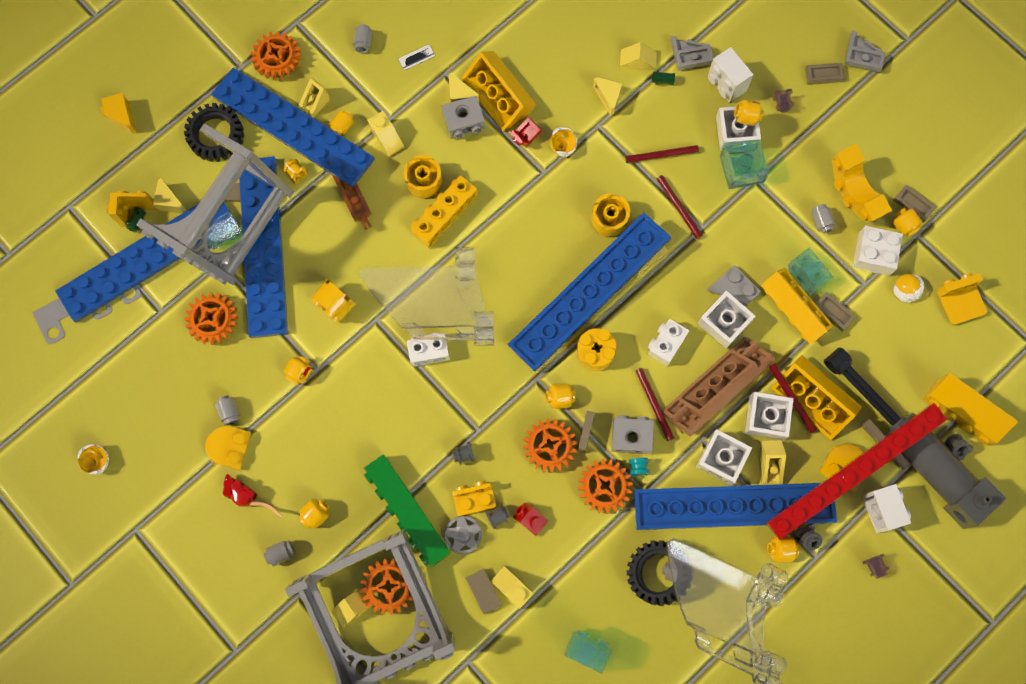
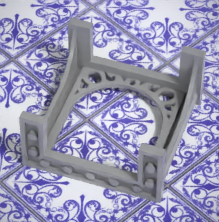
M203 124L200 131L211 140L232 151L233 154L199 205L187 217L167 225L152 224L140 218L136 225L143 229L141 232L143 235L151 240L153 237H156L158 239L157 244L165 249H168L170 246L174 249L173 254L224 285L226 282L234 285L237 279L233 275L285 196L291 198L294 191L252 151L210 126ZM244 170L273 187V191L242 237L227 250L212 253L207 246V232L210 222Z
M405 529L294 580L285 588L288 597L299 592L332 665L337 684H378V680L384 677L387 680L397 675L396 671L403 668L404 670L411 669L416 665L415 662L421 659L427 661L435 657L436 660L441 658L443 661L453 656L455 638L452 632H448L407 541L408 535ZM391 549L415 603V625L406 642L395 651L379 656L364 655L351 649L341 639L315 581L378 551ZM424 620L425 625H428L429 629L420 627L419 623ZM418 632H424L430 637V640L427 643H420L416 640L415 635ZM414 643L419 648H412V651H410L408 645ZM395 654L397 659L393 660L391 656ZM349 655H353L355 657L351 666L349 664L351 660L347 657ZM360 660L367 662V669L363 674H358L356 671V664ZM374 661H378L380 664L379 667H377L376 665L371 671V663Z

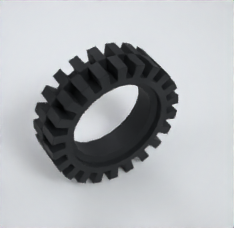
M212 103V107L209 104H204L206 109H202L200 106L197 108L199 110L198 113L195 111L191 113L193 118L188 116L187 121L189 124L184 126L187 130L184 131L185 140L192 151L203 160L207 158L209 162H213V159L216 162H220L221 157L227 160V155H232L233 152L221 145L214 147L203 145L199 140L200 128L211 119L225 120L230 125L228 138L242 145V138L245 135L243 132L244 127L237 114L230 107H225L224 104H220L218 107L217 103Z
M653 540L650 541V544L644 543L642 548L638 547L636 549L637 553L635 555L632 553V561H628L627 564L630 567L627 570V575L629 576L627 580L628 584L632 586L630 587L631 590L636 593L638 598L651 605L664 606L665 604L672 605L674 601L678 602L681 595H686V588L689 589L691 586L689 581L692 580V575H690L692 567L689 565V559L682 550L670 542L663 540L657 542ZM656 555L669 556L677 568L675 582L670 588L662 592L649 590L642 578V570L645 563Z

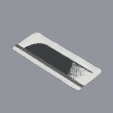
M426 45L399 58L403 69L406 70L434 57L435 54L430 45Z

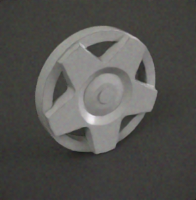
M468 516L454 518L445 529L446 543L456 553L467 554L474 551L482 539L480 525L476 520ZM466 520H469V521L473 522L474 524H473V525H468L467 522H466ZM457 521V526L455 528H450L451 525ZM479 532V538L476 542V540L474 539V535H476ZM448 537L454 539L453 546L450 544ZM463 546L470 548L468 550H461Z

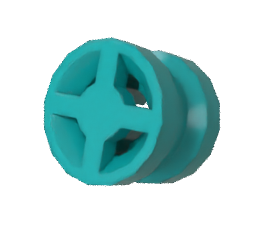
M648 458L629 459V464L631 465L630 475H649L650 471L647 468Z

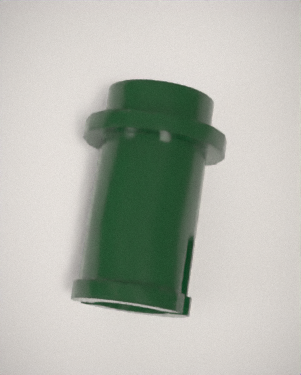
M659 70L652 73V83H655V85L658 83L674 85L675 73L659 72Z
M135 207L130 220L126 221V228L132 232L140 230V227L136 224L140 218L143 219L146 215V212L143 209L139 211L140 208Z

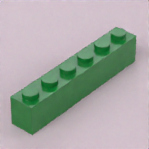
M384 454L364 467L367 472L364 474L365 478L370 484L374 483L378 488L375 490L376 494L381 500H386L388 503L386 509L392 517L396 515L399 520L397 523L399 528L407 531L411 537L408 539L414 550L416 548L419 549L421 552L419 557L425 566L429 564L430 567H434L452 554Z

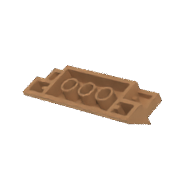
M745 336L663 409L662 412L681 433L691 437L772 364L775 359L772 354L761 349L757 342Z

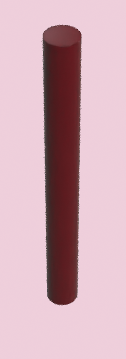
M694 145L625 156L626 163L697 153L699 152V147Z
M659 176L657 181L695 238H701L703 236L664 176Z
M776 363L770 365L769 369L786 396L793 398V407L810 433L816 431L817 428Z
M643 368L637 369L636 374L666 440L670 441L674 439V436Z

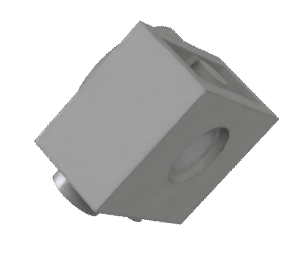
M477 96L441 105L450 139H459L466 134H476L485 129V121ZM461 114L467 115L466 117H459Z
M618 415L617 418L613 419L611 452L651 454L654 420H649V417L639 416L637 419H629L627 415ZM635 434L637 442L632 443L628 441L627 435Z

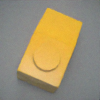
M119 93L102 98L103 106L100 108L103 116L107 117L115 125L131 133H136L130 104L125 95Z

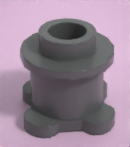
M959 434L949 436L945 442L948 449L960 461L973 451V446L968 445L967 441Z
M470 442L458 448L455 446L456 450L452 451L455 462H459L460 465H462V462L469 460L475 462Z
M497 505L498 508L490 512L488 510L485 511L493 529H496V526L503 522L508 523L507 518L510 516L505 506L501 508L500 505Z
M811 523L804 528L796 530V534L799 536L798 542L809 551L816 550L822 544L821 535L814 531L815 526Z

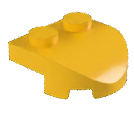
M230 426L220 427L207 437L205 452L214 464L240 470L251 432Z
M851 443L835 445L828 452L829 455L819 472L830 477L862 454L863 451ZM860 483L854 486L851 490L856 492Z

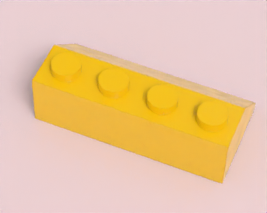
M494 51L480 52L462 76L466 85L479 94V101L503 132L526 118L536 106V103Z
M802 355L783 374L815 427L830 440L862 408L861 405ZM777 381L771 389L779 396L787 397Z
M951 373L936 380L923 398L927 401L928 405L935 403L948 420L955 421L961 425L962 430L975 435L977 440L984 445L991 446L998 443L1018 422Z

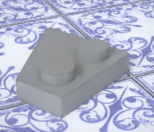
M852 30L844 65L881 72L885 52L874 47L870 41L862 40L857 36L858 33Z
M671 36L670 41L678 70L712 64L714 57L710 44L697 43L689 39L686 42L678 40L676 36Z
M735 265L707 290L711 294L716 293L721 296L727 291L744 306H747L761 293Z

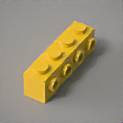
M461 175L457 179H453L448 186L449 188L445 192H441L437 196L436 202L432 206L429 205L424 210L423 216L420 219L414 220L411 225L412 235L427 248L433 245L478 196L477 188Z
M785 267L778 270L761 285L765 293L776 302L778 309L786 314L789 322L801 332L803 339L810 344L817 341L834 327Z

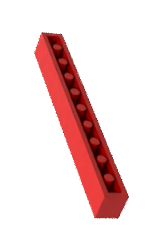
M935 403L928 405L768 520L766 524L773 534L781 540L948 419Z

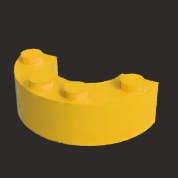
M856 143L834 156L832 160L835 178L834 186L837 191H840L843 197V204L847 208L850 207L862 221H874L891 212L892 209L884 194L875 192L869 185L863 170L865 158Z

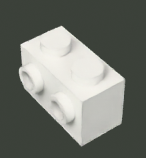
M671 319L667 323L663 322L657 331L660 333L658 338H653L647 347L650 349L648 355L666 366L669 365L689 332L688 329Z
M436 332L430 334L429 337L414 336L411 340H407L412 367L450 360L445 334Z

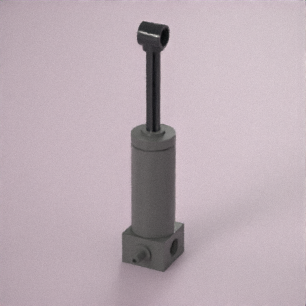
M838 347L824 359V364L832 373L839 375L842 373L890 423V430L885 436L916 415L914 412H911L906 417L902 416L900 418L851 367L853 364L852 358L843 348ZM932 431L901 453L911 466L947 502L943 509L962 529L978 526L1006 500L1004 495L986 477L977 479Z

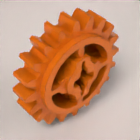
M277 31L275 36H273L272 32H269V37L263 34V41L257 39L259 45H253L255 51H251L253 57L251 61L254 64L255 70H258L260 75L264 74L266 79L272 75L273 80H276L279 75L282 80L283 74L290 77L289 71L296 72L294 66H300L298 60H302L300 47H298L297 41H294L292 36L288 37L286 33H283L281 36L279 31Z
M209 292L208 298L202 294V300L194 298L196 304L189 303L192 310H186L185 312L190 316L184 318L189 323L185 326L190 330L189 334L195 336V340H201L203 344H206L209 340V343L214 345L215 339L222 343V337L228 340L227 333L234 334L231 327L238 326L234 322V320L239 319L234 314L238 311L233 307L234 303L228 301L227 296L222 297L220 293H217L214 297V294ZM212 305L220 306L218 309L216 307L211 309L208 308ZM223 314H225V321L222 325V319L224 318ZM205 328H206L207 330H208V329H211V328L216 329L215 331H212V332H204V331H203Z
M547 418L546 424L539 420V427L532 424L533 432L527 430L530 438L525 437L523 439L528 443V445L523 446V449L529 450L525 457H532L529 460V464L536 462V470L543 466V472L545 473L549 467L550 472L553 473L554 467L561 471V464L568 467L567 459L573 461L574 458L570 453H576L577 450L572 447L576 446L577 442L571 441L575 434H568L571 427L564 429L565 422L557 425V419H555L553 424H551L549 418ZM548 431H555L562 437H553ZM541 434L543 441L534 448L535 439ZM548 441L551 444L554 443L553 450H550L549 447L545 448ZM566 443V450L559 458L557 450ZM538 454H547L552 461L544 460Z
M602 459L601 465L594 461L593 468L587 465L586 468L589 472L582 471L581 474L585 478L578 479V482L583 484V486L578 487V490L584 491L579 497L587 498L584 505L591 503V511L598 507L599 514L603 508L606 514H609L610 508L617 512L616 505L623 508L622 500L629 501L625 494H632V491L627 489V487L632 486L633 483L626 481L631 475L623 474L626 468L618 469L620 466L619 462L613 466L612 459L609 460L608 464H605V460ZM609 471L613 473V475L610 477H604L600 475L598 472ZM591 477L596 483V489L592 493L589 489ZM618 480L621 484L619 496L614 489V484ZM601 482H603L604 484L609 483V490H602ZM600 496H607L612 501L601 502L597 500V498Z
M384 558L382 565L375 561L376 568L368 566L370 574L363 573L367 580L360 581L361 584L365 585V588L359 591L366 593L362 600L369 599L367 607L374 605L373 612L380 608L381 615L385 614L386 609L389 615H392L394 608L400 613V605L407 608L405 600L412 601L413 599L409 596L410 591L398 564L395 565L394 559H391L390 564H388L386 558ZM390 570L398 573L403 581H395L390 575ZM382 571L381 582L379 584L372 585V581L376 574ZM386 581L389 584L397 585L391 588L389 593H387L386 589H379V587L386 584ZM404 588L401 597L393 602L395 591ZM373 593H381L385 598L386 604L379 602Z

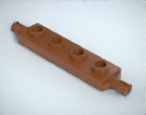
M333 176L354 221H361L365 230L368 229L365 224L367 223L370 229L372 225L368 217L372 214L357 183L352 188Z

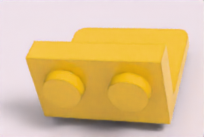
M118 191L117 193H110V201L107 203V213L121 227H126V221H129L130 210H134L135 207L140 208L139 210L158 209L153 205L154 199L145 191H137L136 193Z
M968 273L961 276V279L957 281L954 279L947 280L937 290V294L952 325L984 316L987 313V309L976 287L977 284L983 281L981 273L976 275Z

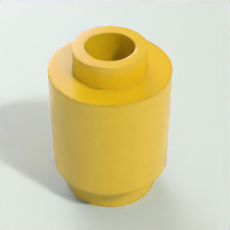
M346 110L344 112L339 111L330 122L329 128L337 134L344 136L354 123L352 120L353 116Z

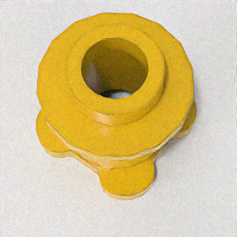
M290 159L284 164V173L291 176L290 178L294 184L298 183L299 180L308 174L306 167H301L297 159Z

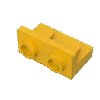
M487 481L477 482L475 487L470 488L467 485L456 488V491L452 492L458 517L497 508L492 485L487 483Z

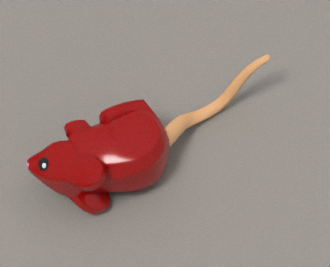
M226 474L222 492L225 497L232 499L239 507L265 506L282 517L271 505L263 502H254L257 494L249 487H246L241 481L233 479L229 474Z

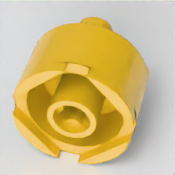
M427 155L415 156L404 167L405 182L413 196L429 198L439 193L443 178L440 165L432 157Z
M602 195L593 206L591 217L593 227L604 237L621 234L629 222L630 206L627 200L620 195Z
M328 279L325 280L310 299L337 323L339 320L342 321L356 305L355 302Z
M596 328L586 331L581 335L577 346V358L580 364L592 371L606 369L612 363L616 354L615 339L605 329ZM597 347V349H600L599 353H596V350H593V348Z

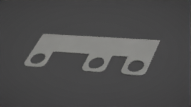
M138 286L133 287L136 291L133 298L127 299L124 294L120 295L123 303L129 304L141 296ZM60 298L32 312L48 344H53L64 337L65 333L59 320L69 314ZM106 304L107 309L103 314H97L94 311L92 313L93 317L100 319L110 314L112 311L110 304ZM52 327L59 329V336L55 339H50L47 335L48 330Z

